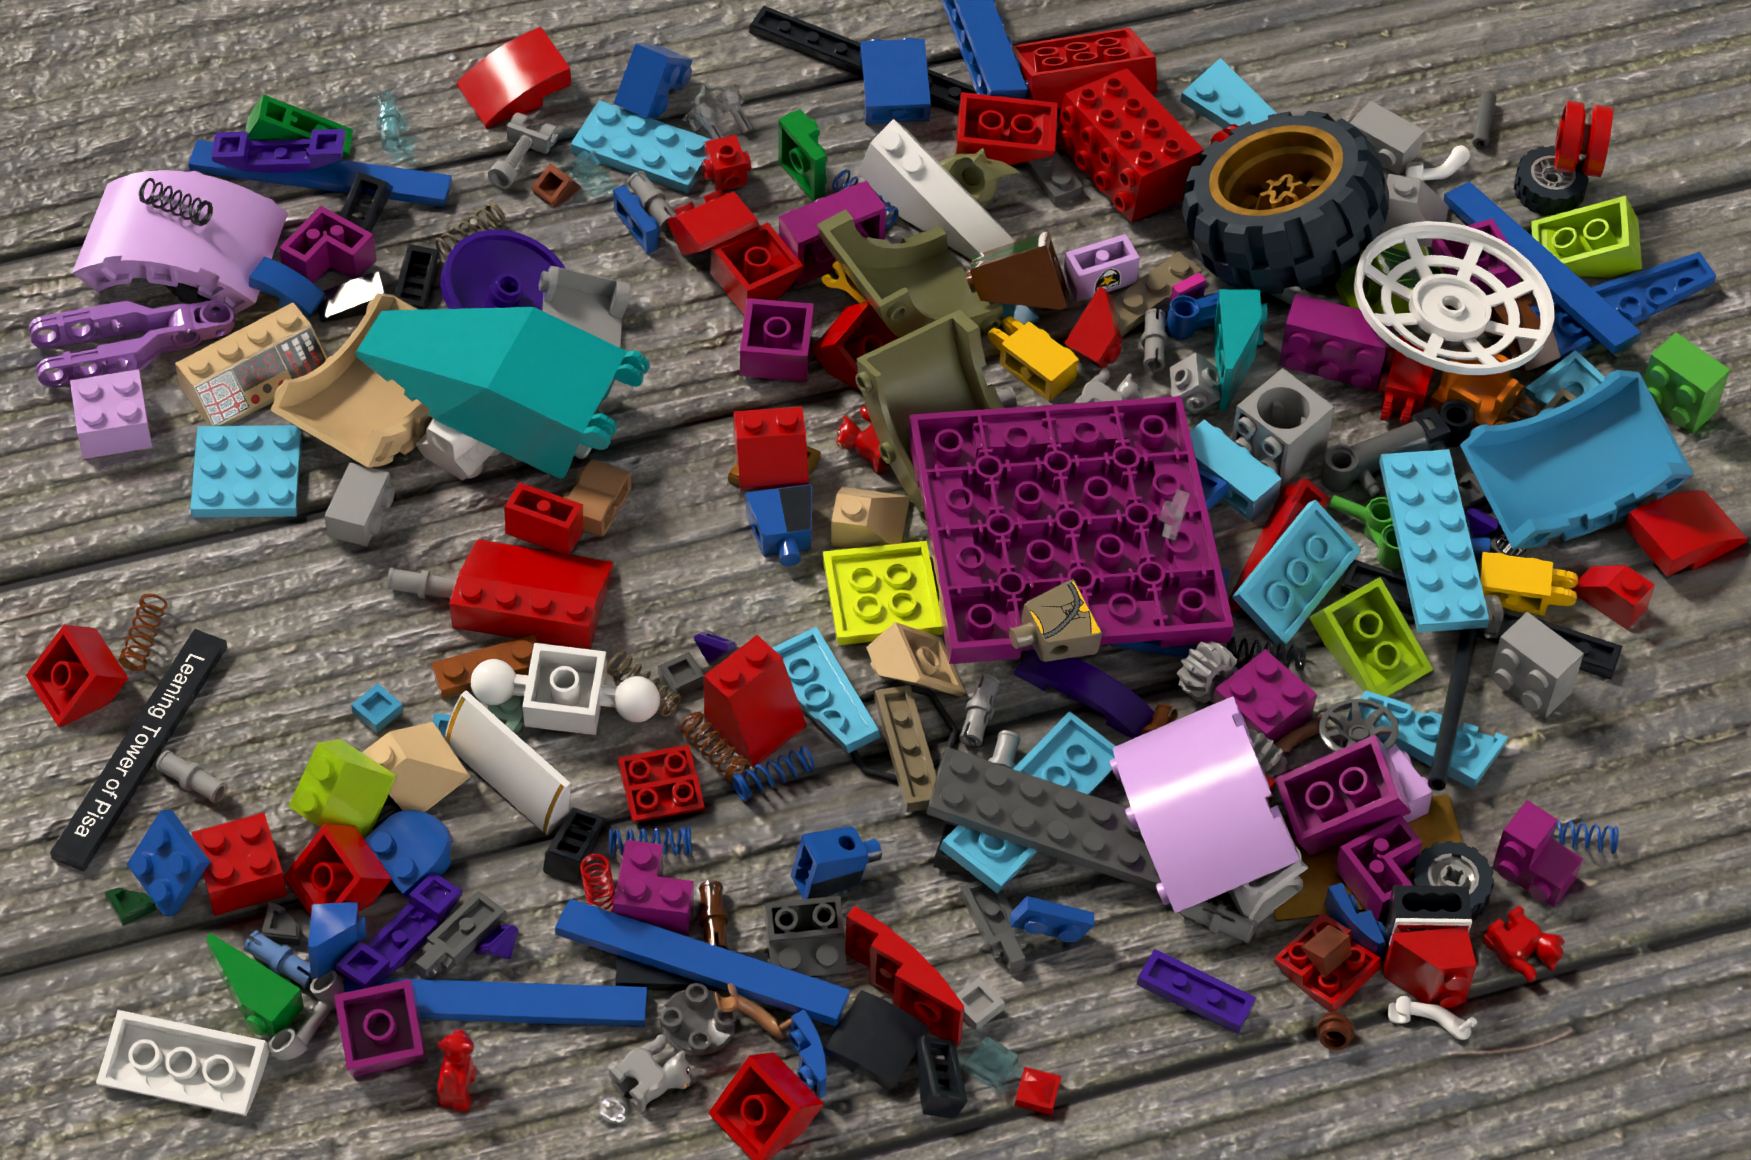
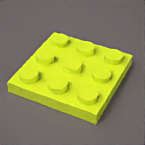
M927 541L823 551V564L837 646L873 642L895 622L933 635L943 634Z

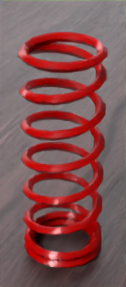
M591 854L585 857L580 865L587 904L604 905L611 900L608 906L601 908L607 910L613 905L615 896L610 863L603 855ZM592 860H599L605 864L593 863L585 867L586 863ZM594 866L605 869V871L593 870L586 874L587 870ZM594 873H601V874H602V875H600V876H595V877L590 876L591 874H594ZM596 886H604L600 889H592ZM608 896V898L602 902L593 901L594 899H601Z

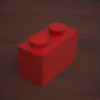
M519 482L504 506L505 534L569 556L583 533V504Z

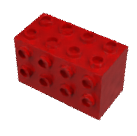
M1127 68L1067 92L1064 95L1056 133V141L1059 147L1069 154L1079 169L1083 170L1092 179L1096 187L1104 192L1114 203L1116 209L1122 212L1130 222H1134L1184 200L1183 193L1186 180L1192 166H1199L1200 154L1204 152V149Z

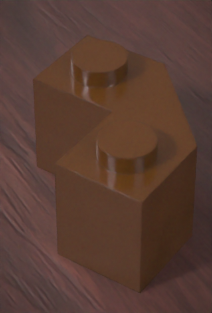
M1528 294L1516 298L1515 301L1520 314L1519 328L1539 330L1540 319L1531 309L1533 300ZM1504 304L1492 307L1489 321L1508 325V314ZM1553 328L1542 350L1533 359L1512 370L1528 371L1561 358ZM1484 331L1485 336L1503 338L1501 335ZM1514 338L1512 343L1502 351L1503 356L1508 359L1516 358L1529 351L1535 341Z

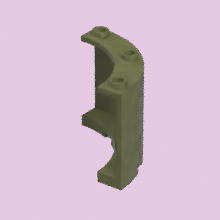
M846 209L817 224L819 235L825 246L885 325L897 337L901 338L959 309L980 327V335L988 334L992 328L999 329L1002 326L1001 322L1004 319L1003 305L1001 303L990 304V302L980 301L978 293L971 292L966 278L967 273L948 250L947 233L940 225L920 234L903 238L901 244H890L888 240L871 237L864 238L856 229L854 220Z
M961 309L857 358L858 374L855 377L856 383L863 393L870 420L880 442L879 453L886 463H890L902 487L919 510L920 518L926 526L920 487L917 488L907 433L909 415L1004 408L994 385L990 384L987 386L981 369L987 366L982 348L980 327Z

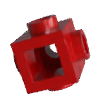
M733 135L705 141V160L702 161V167L706 180L711 179L715 191L719 189H734L747 185V171H751V161L748 152H742L737 136Z

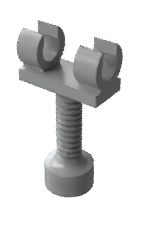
M518 112L515 113L511 122L507 125V140L517 144L505 161H496L488 172L490 181L499 188H509L517 178L515 168L529 148L548 154L550 147L554 146L558 138V134L554 133L558 128L557 126L545 123L540 133L528 129L530 124L525 123V121H527L529 116Z

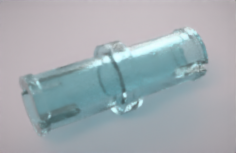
M391 92L382 93L384 103L380 94L376 98L379 113L376 118L377 128L381 131L382 148L388 152H395V141L398 149L402 147L400 133L402 117L398 113L396 95Z

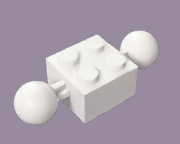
M534 643L528 675L515 674L512 667L506 662L498 659H489L480 663L474 669L471 676V689L476 698L485 704L499 705L509 700L513 695L524 696L522 707L525 727L596 735L601 706L615 707L621 717L627 721L638 723L650 719L657 712L660 704L659 691L655 684L647 678L634 676L625 679L618 686L605 685L607 675L606 651Z

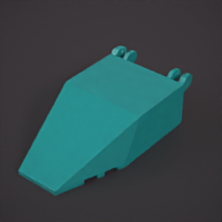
M535 307L381 311L355 353L359 360L387 382L394 380L404 388L405 392L403 395L412 402L417 399L430 409L428 414L436 421L559 479L566 476L579 444L595 448V450H604L611 443L610 437L616 433L617 423L602 413H595L601 401L608 397L615 380L632 387L640 386L644 380V373L648 372L651 365L649 360L644 355H641L640 352L636 350L626 351Z

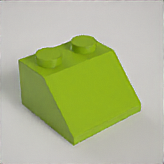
M342 739L319 742L316 744L288 807L320 827L324 824L355 826L365 840L370 835L397 775Z

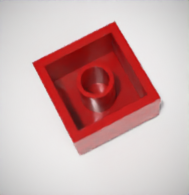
M264 812L191 832L193 839L211 861L202 875L214 916L287 896L283 872Z

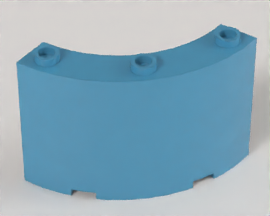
M1613 371L1604 378L1601 384L1560 407L1547 408L1537 416L1502 425H1480L1470 432V437L1460 444L1512 549L1546 546L1548 543L1547 539L1561 536L1563 541H1567L1599 530L1628 517L1630 511L1638 508V503L1654 494L1657 499L1662 498L1694 475L1639 372Z

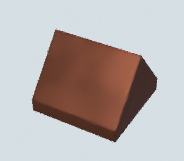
M1331 925L1324 927L1301 947L1323 978L1352 955L1350 936Z

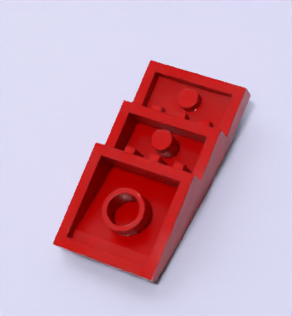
M854 905L846 916L845 954L869 967V984L894 997L893 1005L931 1028L930 1034L939 1039L954 1041L955 1047L958 1048L962 1040L963 1003L939 972L914 947L888 926Z

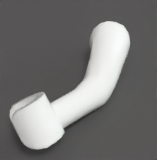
M1456 146L1448 159L1436 168L1423 169V163L1409 162L1406 165V177L1418 178L1422 181L1446 179L1469 160L1470 151L1465 146Z
M1407 996L1399 997L1396 1003H1390L1388 1008V1018L1392 1023H1408L1411 1015L1426 1017L1438 1022L1455 1039L1459 1040L1468 1039L1471 1035V1027L1477 1024V1020L1474 1017H1470L1465 1021L1444 1007L1435 1004L1412 1002Z

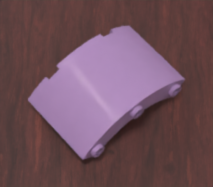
M157 170L130 174L107 184L72 274L97 292L115 285L131 283L132 278H146L149 283L177 287L178 283H183L198 288L197 294L227 304L233 313L237 314L256 303L260 290L249 287V276L264 256L272 259L288 212L279 207L270 198L263 197L229 181L203 175L197 171ZM148 178H153L155 184L158 182L163 183V190L170 185L173 188V193L180 189L182 191V198L190 193L192 202L197 197L201 198V202L204 200L210 201L213 206V214L210 221L204 226L193 224L191 220L187 221L182 219L181 216H174L172 212L167 213L162 208L156 209L152 204L146 205L142 203L139 199V190L142 183ZM151 181L146 184L144 190L145 200L150 196L153 189V182ZM158 185L155 189L153 197L154 199L158 196L160 192V185ZM167 189L165 192L163 204L169 197L170 189ZM180 193L176 194L173 200V207L178 202ZM160 196V198L155 202L156 205H159V206L161 205V203H160L161 196ZM189 196L186 197L183 203L182 212L188 205ZM198 200L195 202L193 206L192 215L194 214V211L197 205L199 204ZM170 201L164 208L170 209ZM180 204L174 210L175 213H180ZM207 205L202 208L199 221L206 215ZM189 209L183 214L185 217H189Z
M1234 696L1113 747L1115 758L1109 760L1117 780H1122L1131 807L1125 809L1129 822L1134 830L1140 829L1161 880V883L1156 884L1160 898L1164 905L1171 903L1175 913L1300 861L1298 851L1278 805L1271 808L1268 803L1267 797L1272 796L1269 789L1270 786L1253 749L1254 745L1248 727Z

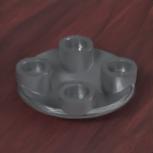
M701 983L690 984L685 990L671 996L664 1004L660 1014V1028L662 1034L666 1036L668 1043L677 1050L685 1051V1053L691 1055H707L720 1050L731 1040L736 1026L735 1010L731 1012L721 1011L716 1003L715 992L707 989Z

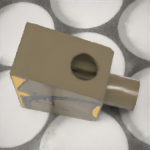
M1074 579L1029 600L1024 605L1021 619L1022 625L1009 629L1010 641L1015 649L1033 645L1038 657L1044 662L1098 653L1102 632Z

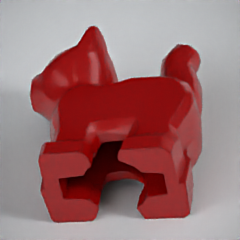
M863 406L860 409V414L866 422L871 424L866 430L861 431L849 417L843 416V423L837 429L836 445L842 450L857 451L864 460L869 461L873 465L874 472L879 474L888 466V463L882 459L879 453L880 442L873 428L867 408Z
M1520 905L1508 913V917L1511 920L1506 924V927L1509 930L1504 928L1505 924L1501 918L1488 927L1483 941L1485 946L1496 953L1503 965L1511 967L1516 972L1524 975L1528 982H1534L1537 978L1535 968L1525 962L1532 953H1536L1550 971H1555L1556 963L1563 956L1564 939L1560 935L1542 932L1536 923L1524 915V909Z
M455 1030L451 1035L446 1036L437 1043V1047L444 1054L437 1087L438 1104L440 1106L453 1107V1110L467 1111L471 1102L469 1083L475 1081L477 1072L471 1056L474 1050V1043L464 1030Z

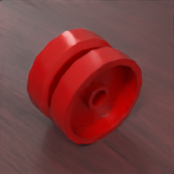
M1566 100L1556 133L1554 170L1572 173L1577 166L1579 155L1582 154L1581 171L1583 175L1601 178L1609 148L1613 107L1595 105L1590 111L1587 124H1585L1586 107L1584 103Z

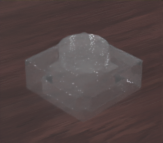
M1177 489L1173 501H1165L1159 521L1165 522L1162 533L1163 537L1176 540L1190 493Z

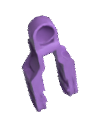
M217 300L194 304H176L155 309L130 301H121L35 318L29 324L31 342L38 348L58 347L138 331L145 333V335L141 338L99 345L97 349L76 353L67 351L63 352V355L43 359L36 366L38 381L46 387H58L68 385L70 380L137 369L141 371L162 353L195 347L201 341L228 335L235 326V317L232 309L227 304ZM213 307L220 308L219 310L215 311L211 310ZM78 323L87 324L82 328H72L73 325ZM42 330H53V332L49 334H37ZM86 362H93V363H94L93 365H90V366H87V367H80V366H79L80 364H83V363H86ZM50 369H60L54 373H45V371Z

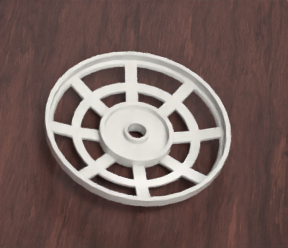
M1424 221L1394 227L1380 234L1368 244L1360 256L1354 275V292L1358 306L1373 330L1391 347L1405 356L1445 372L1463 375H1489L1518 368L1533 359L1542 350L1552 330L1554 302L1550 289L1538 270L1520 252L1504 241L1465 225ZM1417 239H1445L1469 245L1463 260L1443 255L1423 256ZM1404 242L1410 259L1398 264L1387 276L1371 265L1373 259L1382 251L1395 244ZM1483 250L1506 263L1524 281L1506 288L1493 274L1476 265L1481 251ZM1429 267H1447L1459 271L1457 276L1451 274L1433 275ZM1416 270L1421 280L1415 285L1413 290L1396 282L1404 274ZM1365 275L1382 286L1381 303L1385 314L1372 312L1363 291ZM1471 275L1486 283L1496 293L1486 296L1477 285L1469 281ZM1391 292L1409 302L1410 313L1395 314L1391 303ZM1530 292L1533 293L1540 311L1539 330L1519 328L1520 314L1515 301L1516 298ZM1504 304L1508 314V325L1489 321L1492 307ZM1444 305H1450L1456 310L1447 309ZM1417 324L1431 335L1428 343L1414 336L1404 326ZM1385 326H1393L1406 340L1423 349L1424 352L1408 345ZM1484 331L1503 336L1496 344L1486 349L1475 339ZM1514 338L1535 341L1529 351L1516 358L1499 362L1493 357V355L1507 348ZM1444 340L1462 342L1470 352L1441 349V345ZM1437 355L1444 358L1456 360L1478 359L1483 364H1464L1452 362L1441 358H1437Z

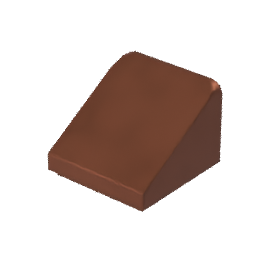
M549 163L531 187V190L555 208L576 193L581 186L560 169Z

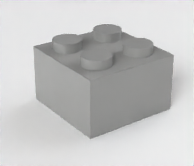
M1526 612L1500 637L1489 677L1494 680L1498 687L1509 691L1521 700L1527 709L1535 711L1545 719L1572 694L1584 653Z

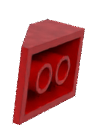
M961 92L957 117L955 155L976 154L984 148L987 159L998 160L1008 165L1054 156L1058 103Z

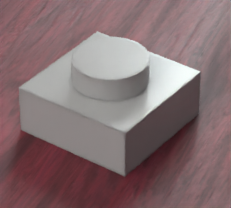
M980 977L956 994L964 1005L963 1019L975 1031L1004 1010L1005 1002Z

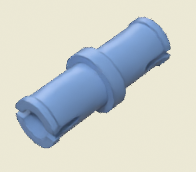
M258 930L250 935L254 941L246 940L243 948L245 952L268 964L269 969L274 973L284 974L300 984L304 989L310 988L312 982L309 981L311 978L309 963L293 954L294 951L289 946L278 945L262 935Z

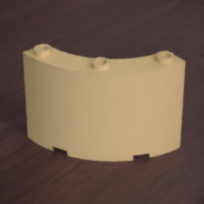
M376 293L375 297L369 302L365 316L352 335L333 356L328 357L324 364L314 371L299 378L283 381L275 391L274 403L270 409L273 413L367 468L391 463L393 455L398 452L404 455L417 447L416 443L426 434V430L433 419L428 414L430 411L428 407L417 399L412 402L403 395L405 392L404 388L394 380L387 382L355 356L358 347L381 311L418 310L394 295Z

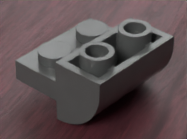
M840 896L765 903V926L770 964L813 978L847 974Z

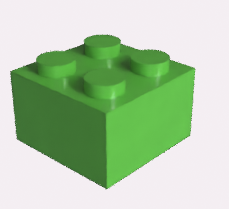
M1675 332L1651 354L1643 380L1660 412L1671 419L1674 424L1693 434L1717 412L1730 369Z

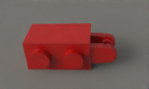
M1399 336V339H1401L1408 345L1424 352L1423 349L1418 348L1417 346L1406 340L1403 336ZM1389 347L1385 367L1390 368L1389 374L1382 373L1378 392L1384 394L1380 420L1387 422L1392 410L1402 412L1400 418L1401 425H1406L1410 422L1411 414L1413 415L1423 410L1434 368L1421 364L1405 356L1395 348Z

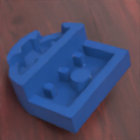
M404 810L394 813L365 839L392 878L391 881L407 898L432 872L442 876L451 863L449 855L453 838L449 829L434 816L421 811Z

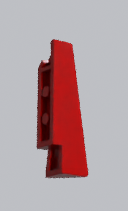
M1307 478L1290 483L1282 489L1228 599L1231 612L1242 609L1232 596L1309 502L1316 500L1324 508L1329 502L1330 498Z

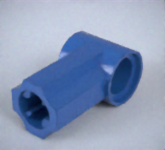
M1219 292L1195 299L1186 295L1173 298L1166 320V332L1175 339L1184 340L1192 337L1195 329L1214 324Z

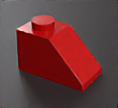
M1099 286L1064 344L1073 353L1101 369L1107 368L1109 364H1113L1117 360L1121 352L1122 338L1113 299L1104 288Z
M1627 565L1591 566L1578 579V585L1571 589L1577 593L1579 598L1627 630L1647 610L1655 584Z

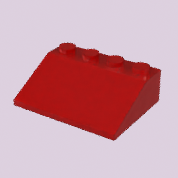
M1130 27L1012 45L1014 56L1020 61V71L1023 79L1029 85L1028 100L1058 103L1057 109L1062 108L1065 93L1126 68L1151 94L1158 93L1156 56Z
M477 539L457 576L450 599L452 628L516 639L535 634L537 642L591 650L614 562L576 555L567 556L558 552Z

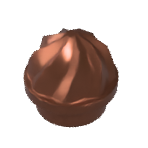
M1336 1010L1325 1013L1316 1027L1320 1043L1330 1050L1346 1048L1353 1039L1355 1032L1354 1025L1347 1018L1346 1013L1340 1014Z

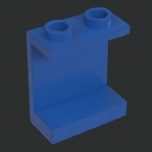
M908 37L901 40L872 39L861 41L860 64H862L865 91V124L890 123L893 119L898 123L929 121L931 101L925 39Z

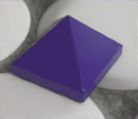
M1468 508L1466 514L1473 537L1481 538L1502 530L1499 521L1477 508Z
M709 632L698 633L694 637L696 645L708 664L735 650L737 646L735 641Z
M499 925L474 949V952L478 955L511 959L519 929L516 925Z

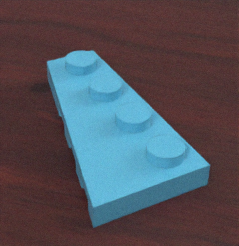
M1221 58L1181 93L1180 102L1223 129L1234 123L1241 126L1250 121L1253 125L1268 120V115L1277 114Z
M1575 350L1525 388V396L1546 406L1562 387L1578 398L1601 384L1605 376Z
M817 627L773 647L783 658L800 708L847 753L881 738L879 729Z
M1366 690L1359 699L1380 703L1387 707L1396 717L1399 726V734L1395 742L1397 747L1401 751H1405L1410 756L1431 766L1442 715L1429 711V713H1419L1411 710L1410 704ZM1359 706L1361 717L1365 720L1370 713L1375 711V709ZM1352 709L1349 711L1348 721L1352 720ZM1384 715L1375 725V727L1379 725L1392 727L1390 721ZM1464 722L1463 727L1458 726L1448 776L1474 789L1505 747L1508 736L1496 733L1495 737L1477 732L1478 726ZM1380 736L1378 738L1386 742L1390 736Z

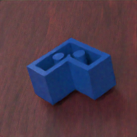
M635 43L613 104L645 118L659 119L668 106L669 98L667 95L669 90H682L683 86L690 80L692 68L690 67L693 60L659 45Z

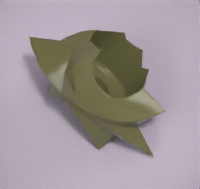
M984 148L976 154H956L939 162L982 207L996 193L1000 179L1020 173L1004 162L987 159Z

